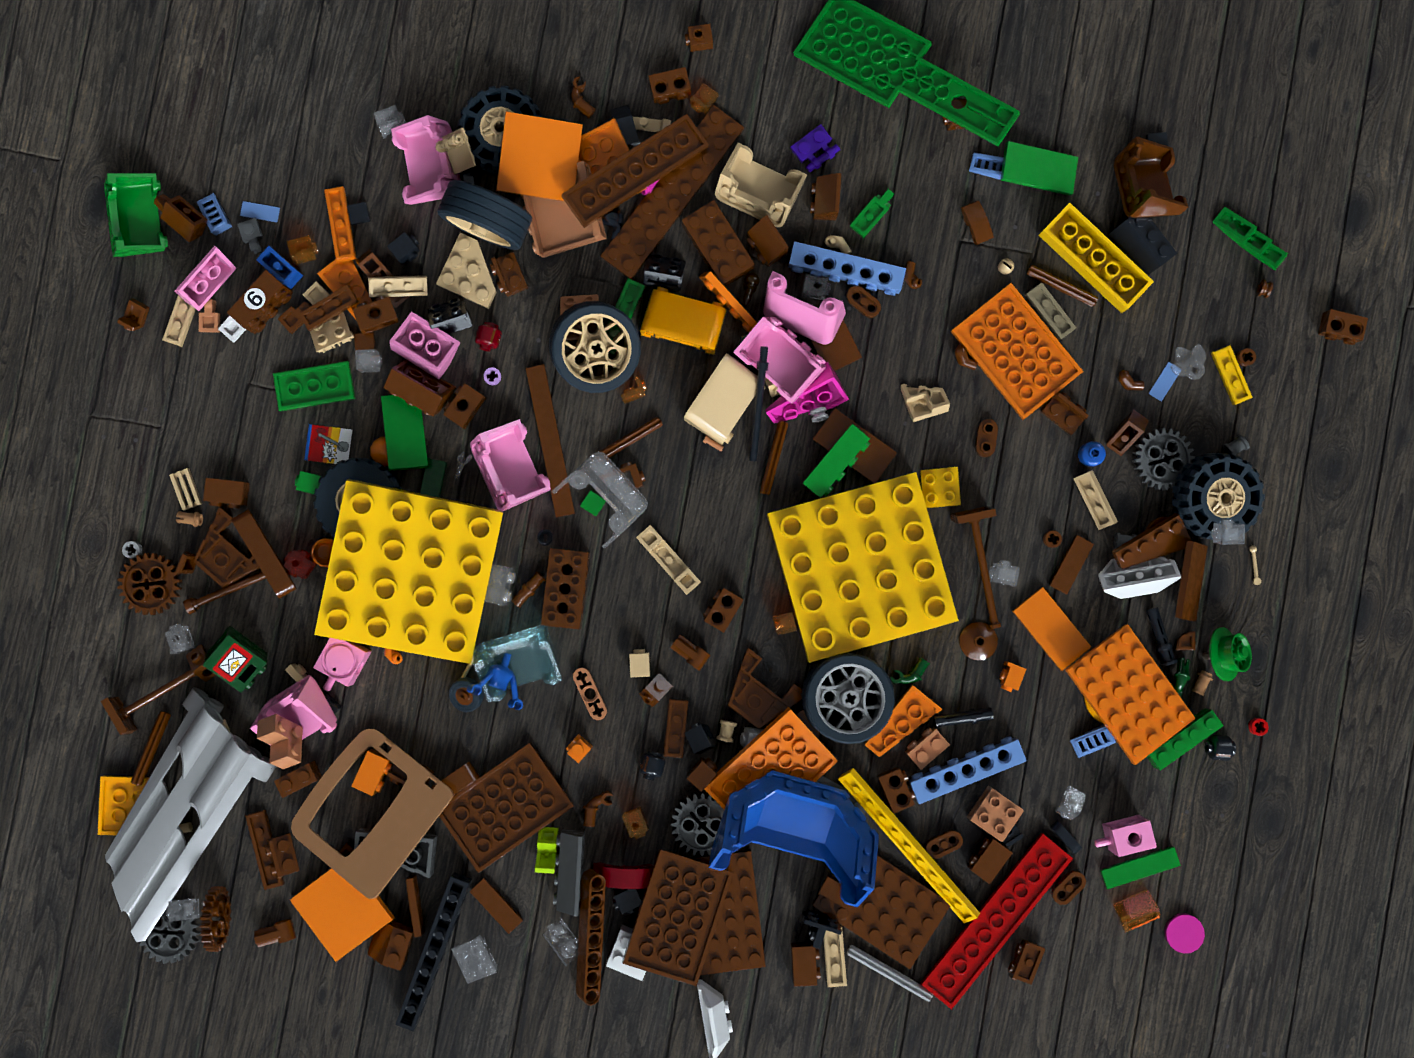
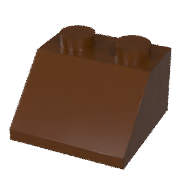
M841 173L819 176L816 178V182L812 183L811 194L815 195L814 202H811L810 213H813V219L836 221L840 204Z
M768 215L764 216L747 232L748 238L746 241L751 249H756L758 252L757 258L762 265L766 264L769 267L787 255L788 245Z
M392 920L374 933L368 955L383 966L401 971L406 963L414 938L413 927Z

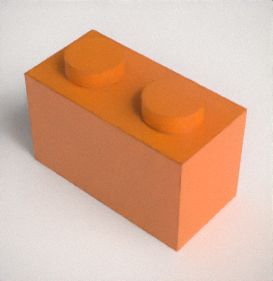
M373 749L368 750L351 787L371 796L377 792L380 793L385 783L382 780L393 766L390 764L391 761L380 752Z

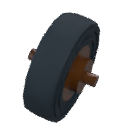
M460 678L449 689L450 701L459 711H474L483 701V690L479 695H474L475 688L472 693L467 692L469 684H478L472 678Z

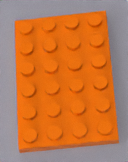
M1012 283L951 331L1022 420L1084 372Z
M1128 624L1122 626L1065 670L1133 765H1137L1196 719Z
M788 707L723 766L704 790L725 810L730 794L741 790L749 783L762 778L772 770L816 782L838 760Z

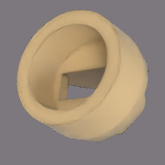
M1008 258L1001 260L998 264L999 272L1004 275L1010 274L1014 269L1013 261ZM1003 262L1007 263L1011 269L1003 264Z

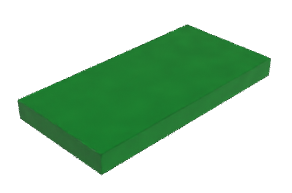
M1008 141L1005 144L1000 180L1070 196L1074 191L1078 157Z
M349 361L273 373L278 410L280 412L355 399Z
M381 396L389 471L428 468L422 410L407 404L404 399L398 396Z

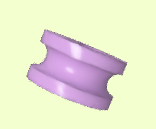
M488 368L484 372V380L489 385H496L501 380V373L496 368ZM492 371L495 372V375L498 374V378H494L493 382L490 381V378L487 379V375H490Z

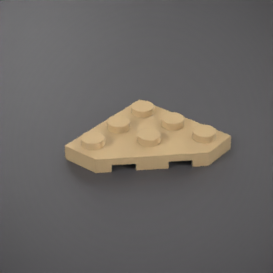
M460 233L436 285L489 309L497 291L481 247L476 239Z

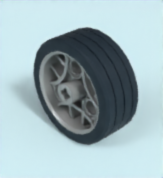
M843 653L822 659L809 671L804 681L802 706L805 715L818 732L833 741L854 744L869 740L882 731L893 713L895 700L891 680L880 665L865 656ZM852 666L850 673L847 674L843 667ZM839 669L844 679L834 684L831 673ZM860 676L863 680L862 685L856 687L854 679ZM827 677L829 685H822ZM872 682L874 683L876 691L869 689ZM828 691H831L833 694V699L829 702H826L824 700V694ZM867 692L876 694L875 705H866ZM820 708H828L824 716ZM833 709L842 715L835 726L827 722ZM867 709H874L872 714L869 716ZM855 710H859L861 713L858 720L852 719V713ZM845 721L848 723L849 728H840Z

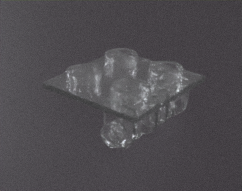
M558 917L554 923L546 927L547 930L543 933V936L564 965L567 966L578 954V939L572 934L562 918Z
M481 935L476 936L474 940L451 949L468 984L495 974L498 970V964L491 957L493 954L488 953L490 948H486L485 937L482 938Z

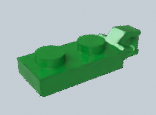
M888 189L882 197L879 194L876 197L874 196L849 227L862 238H865L889 210L891 204L888 202L894 193Z

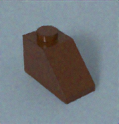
M1133 409L1120 423L1106 443V446L1122 456L1144 433L1149 420Z

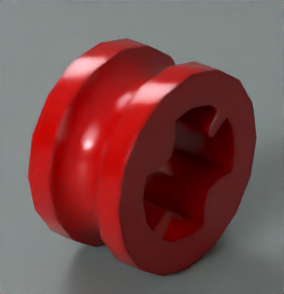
M1253 718L1249 721L1248 729L1254 735L1263 736L1268 732L1269 726L1265 720ZM1256 723L1260 724V726L1262 727L1261 731L1257 730L1256 732Z

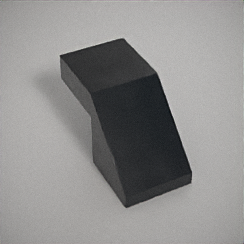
M629 105L611 109L612 118L616 119L628 148L639 145L640 142Z

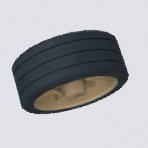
M461 180L449 182L437 210L438 215L456 228L494 245L512 250L521 248L532 222L531 214L518 204L488 189Z
M586 301L575 304L565 310L556 320L549 338V353L556 370L571 386L589 393H604L621 386L632 376L639 362L641 342L635 325L624 312L607 303ZM603 317L612 320L605 326L603 325ZM580 322V330L572 328L576 323ZM590 323H596V331L588 332L587 326ZM617 324L621 332L611 340L605 331ZM569 332L580 334L575 346L566 341ZM622 337L624 339V346L617 344ZM565 345L572 348L567 354H565ZM592 345H594V346L598 345L597 349H596V348H593V349H592ZM611 349H616L617 356L609 359L608 352ZM578 354H583L584 361L580 364L575 363V357ZM603 364V375L594 376L591 366ZM608 365L615 367L613 370L608 372ZM588 368L589 376L581 375Z

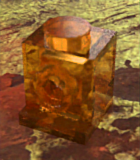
M310 236L287 241L294 267H297L300 263L316 260L315 254L319 252L316 242L312 243Z
M792 612L773 616L777 635L797 631Z

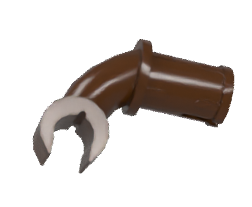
M579 76L573 80L571 91L573 108H577L589 119L595 113L596 108L592 107L581 96V92L585 90L586 81L583 85L578 86Z
M611 791L602 792L601 795L595 796L584 805L583 826L595 827L598 806L600 804L606 806L612 804V801L605 800L606 796H613Z

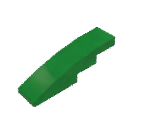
M1226 207L1213 220V223L1229 238L1275 271L1288 255L1287 252L1272 244V239L1257 231V226Z

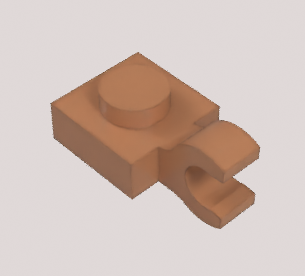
M209 299L204 305V313H199V332L220 333V330H218L220 327V313H215L216 301L213 299Z

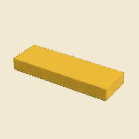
M1231 345L1212 352V358L1232 405L1253 398Z

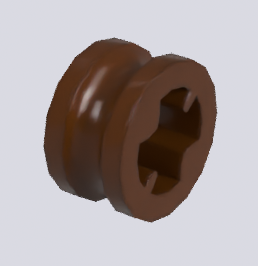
M1262 279L1257 288V296L1263 295L1264 298H1268L1273 289V282L1269 281L1267 283L1265 279Z
M1249 348L1239 351L1236 355L1238 364L1243 367L1252 365L1256 360V353ZM1249 354L1250 357L1248 358H1250V361H1244L1242 355Z
M1048 531L1043 536V542L1047 547L1055 548L1061 544L1062 536L1057 531ZM1050 534L1057 537L1054 545L1052 542H1048V538H1051Z

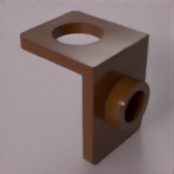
M200 644L189 652L186 657L192 672L207 682L215 674L213 672L206 675L202 674V671L206 668L203 666L206 652L203 645Z

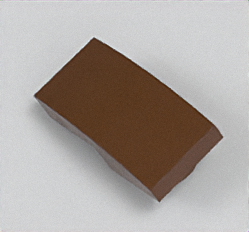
M978 200L961 207L965 225L970 228L974 244H980L994 238L988 218Z

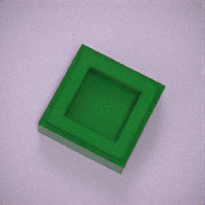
M590 490L580 507L597 517L606 500Z

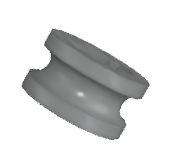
M819 407L810 411V415L813 416L812 422H821L828 418V414L825 413L827 411L826 407Z
M129 541L123 545L122 552L127 558H136V555L142 554L143 548L140 543ZM129 547H133L134 549H136V553H132L133 555H131Z

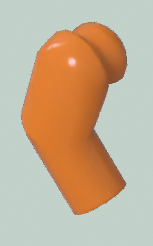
M385 648L384 655L391 663L399 664L402 662L403 657L397 650Z

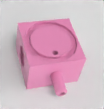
M329 638L313 667L329 676L323 689L330 691L335 681L345 686L354 685L372 651L355 642Z
M1141 815L1103 823L1105 838L1094 841L1097 848L1107 845L1108 850L1118 857L1157 848L1151 822Z

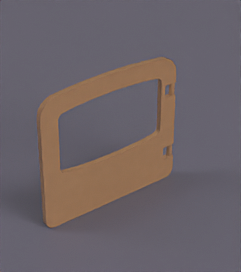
M366 729L360 732L345 748L313 788L292 820V834L366 898L374 899L385 888L452 800L453 791L384 734L375 729ZM384 742L392 748L388 753L381 748ZM374 747L405 772L407 780L391 806L371 832L349 856L345 857L311 829L310 823L345 773L368 748ZM429 778L437 784L434 789L425 784Z

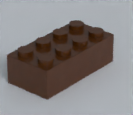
M714 200L682 219V226L710 271L724 287L754 269L755 264Z

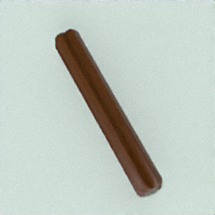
M1031 265L1027 271V275L1091 307L1095 306L1098 301L1097 296L1034 265Z
M655 417L594 455L597 462L605 461L663 425L660 418Z
M779 421L760 489L761 494L769 495L788 428V423L785 421Z
M164 711L159 712L131 779L132 784L137 786L143 784L171 714Z

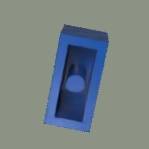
M270 246L256 259L290 290L303 277L296 268Z

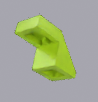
M544 827L539 830L535 872L555 873L559 828Z

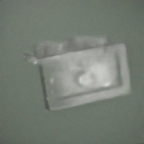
M492 564L484 602L498 604L499 606H507V603L511 602L512 591H510L511 583L514 584L516 572H513L514 568Z

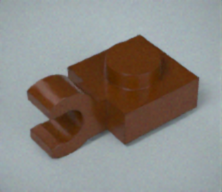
M304 301L297 309L291 306L278 320L293 334L304 324L299 313L308 309L311 305Z

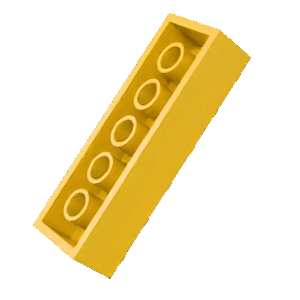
M1071 203L1038 235L1121 313L1128 310L1154 282Z

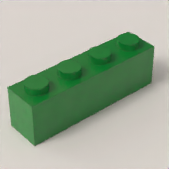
M852 423L805 479L803 484L820 498L823 494L827 497L833 489L831 485L834 481L837 480L839 482L846 474L844 469L848 465L852 467L858 460L856 455L859 451L864 452L871 444L868 442L870 437Z
M1204 708L1194 715L1195 720L1146 757L1151 765L1161 771L1224 725L1214 711Z

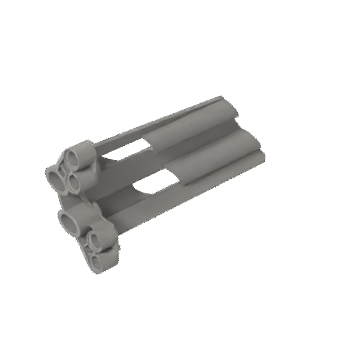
M195 687L192 688L182 704L188 711L187 715L105 854L106 863L110 864L114 873L112 887L121 912L125 911L130 918L131 933L136 942L147 939L250 779L253 777L267 782L277 767L269 763L270 758L262 756L257 749L248 746L240 737L233 735L222 724L223 719L220 716V712L224 705L213 698H209L204 691ZM180 753L182 758V776L169 795L163 778ZM192 806L198 813L200 825L186 844L179 824Z

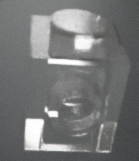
M375 349L355 350L356 370L361 373L380 371L382 357Z
M1223 519L1221 523H1213L1211 532L1213 543L1221 545L1244 544L1245 524L1234 523V520Z
M1000 560L999 563H994L993 566H990V582L1017 586L1020 567L1011 566V562Z

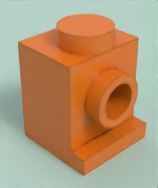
M1005 661L1003 665L1007 667L1002 670L999 678L1001 680L1000 684H1002L1001 688L1012 692V689L1018 691L1026 669Z
M578 734L567 746V754L579 763L593 746Z

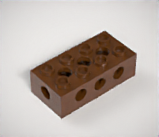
M550 548L541 625L581 629L590 553ZM570 564L573 568L570 575H566L563 571L564 566ZM564 583L570 586L568 594H564L561 591ZM562 602L568 605L566 613H561L559 610V605Z

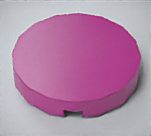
M1186 913L1175 915V917L1167 922L1164 930L1165 939L1168 944L1180 953H1192L1198 950L1203 944L1205 937L1201 922L1194 916Z

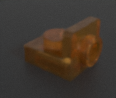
M703 83L696 94L690 97L691 107L698 113L703 112L706 114L719 97V94Z
M638 376L634 377L638 388L631 387L624 390V394L621 395L624 404L646 396L644 391L647 390L643 379L639 380Z

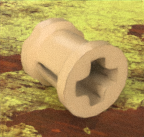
M720 720L721 729L716 739L733 742V731L737 723Z

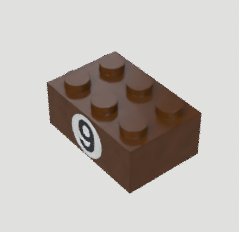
M265 270L228 310L227 314L244 329L253 334L259 333L265 328V323L277 315L281 305L289 302L293 291L282 284L269 271Z

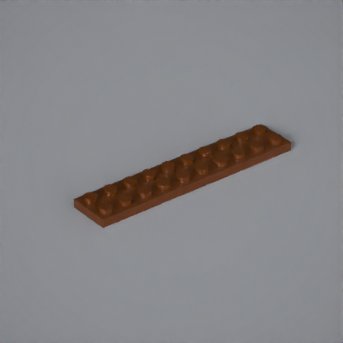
M713 105L697 127L709 144L708 148L660 178L652 192L647 193L620 229L617 236L602 253L601 258L626 277L633 279L648 259V256L654 251L743 132L744 127L715 105Z

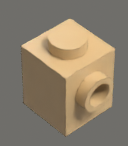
M634 649V653L629 654L630 677H650V653H645V649Z

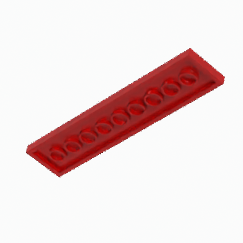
M1041 833L979 909L980 914L978 918L967 924L921 981V985L952 1010L1073 858Z

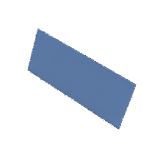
M243 201L240 216L278 222L280 208Z
M1168 362L1149 394L1162 402L1181 369Z

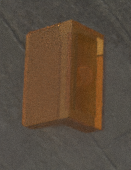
M1148 890L1113 904L1125 933L1160 918L1159 907Z

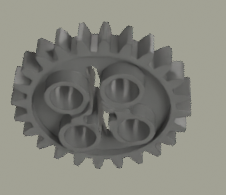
M1159 428V431L1154 429L1152 434L1150 432L1145 433L1146 438L1139 439L1142 444L1135 445L1139 450L1133 452L1137 456V459L1132 460V462L1137 463V466L1133 469L1140 471L1136 476H1143L1141 482H1148V487L1154 486L1155 490H1160L1161 488L1162 490H1168V487L1173 489V486L1177 483L1176 478L1178 474H1182L1184 471L1183 467L1195 458L1190 456L1194 449H1188L1191 442H1184L1186 436L1179 437V431L1173 432L1172 429L1165 430V428ZM1168 443L1172 446L1171 451L1167 449ZM1151 448L1154 450L1153 458L1150 456ZM1179 454L1177 457L1163 460V462H1157L1150 466L1148 464L1151 461L1162 459L1164 456ZM1174 461H1176L1177 463L1176 470L1173 468ZM1156 467L1160 469L1158 476L1155 473Z
M702 792L701 797L698 798L696 793H694V799L691 800L687 796V803L680 801L682 808H675L678 814L672 815V818L677 820L671 822V826L676 827L672 830V834H678L675 841L681 840L680 847L686 845V852L693 849V855L700 851L701 856H703L704 851H707L710 856L718 829L711 827V822L713 820L721 822L724 809L710 795L705 798L704 792ZM705 806L708 812L705 815H700L697 812L698 807ZM691 811L697 816V818L701 822L706 821V827L715 834L714 837H712L703 826L700 828L698 827L699 822L697 819L691 816ZM685 820H692L694 826L690 829L684 827L683 823ZM703 833L707 835L708 839L705 842H699L697 836Z
M174 898L171 900L161 916L163 919L162 925L158 920L153 928L158 930L167 929L168 931L155 932L152 930L147 939L139 944V946H146L143 951L144 953L151 952L149 958L156 956V962L162 960L163 964L169 961L174 963L177 960H183L184 956H189V950L196 948L193 943L199 942V939L195 936L201 933L196 930V927H199L201 924L195 923V920L199 918L198 916H192L195 910H187L189 904L182 906V900L177 902ZM178 918L181 920V926L177 923ZM183 930L185 931V934L180 932H175L171 934L170 931ZM157 936L161 939L160 944L157 942ZM176 937L179 939V946L175 943Z

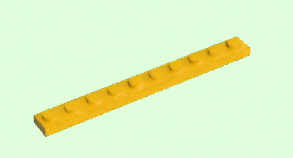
M852 768L842 774L838 780L940 897L950 905V908L965 924L977 919L980 912L856 770Z

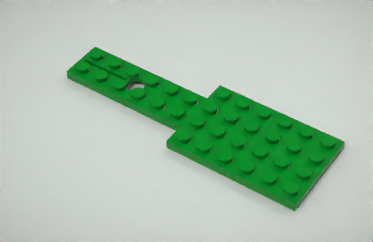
M828 0L793 52L794 56L887 108H890L898 94L901 93L996 146L1000 145L1020 115L1019 110L924 60L923 57L932 45L931 41L855 0ZM960 96L964 97L967 100L965 107L955 109L951 104L952 100Z

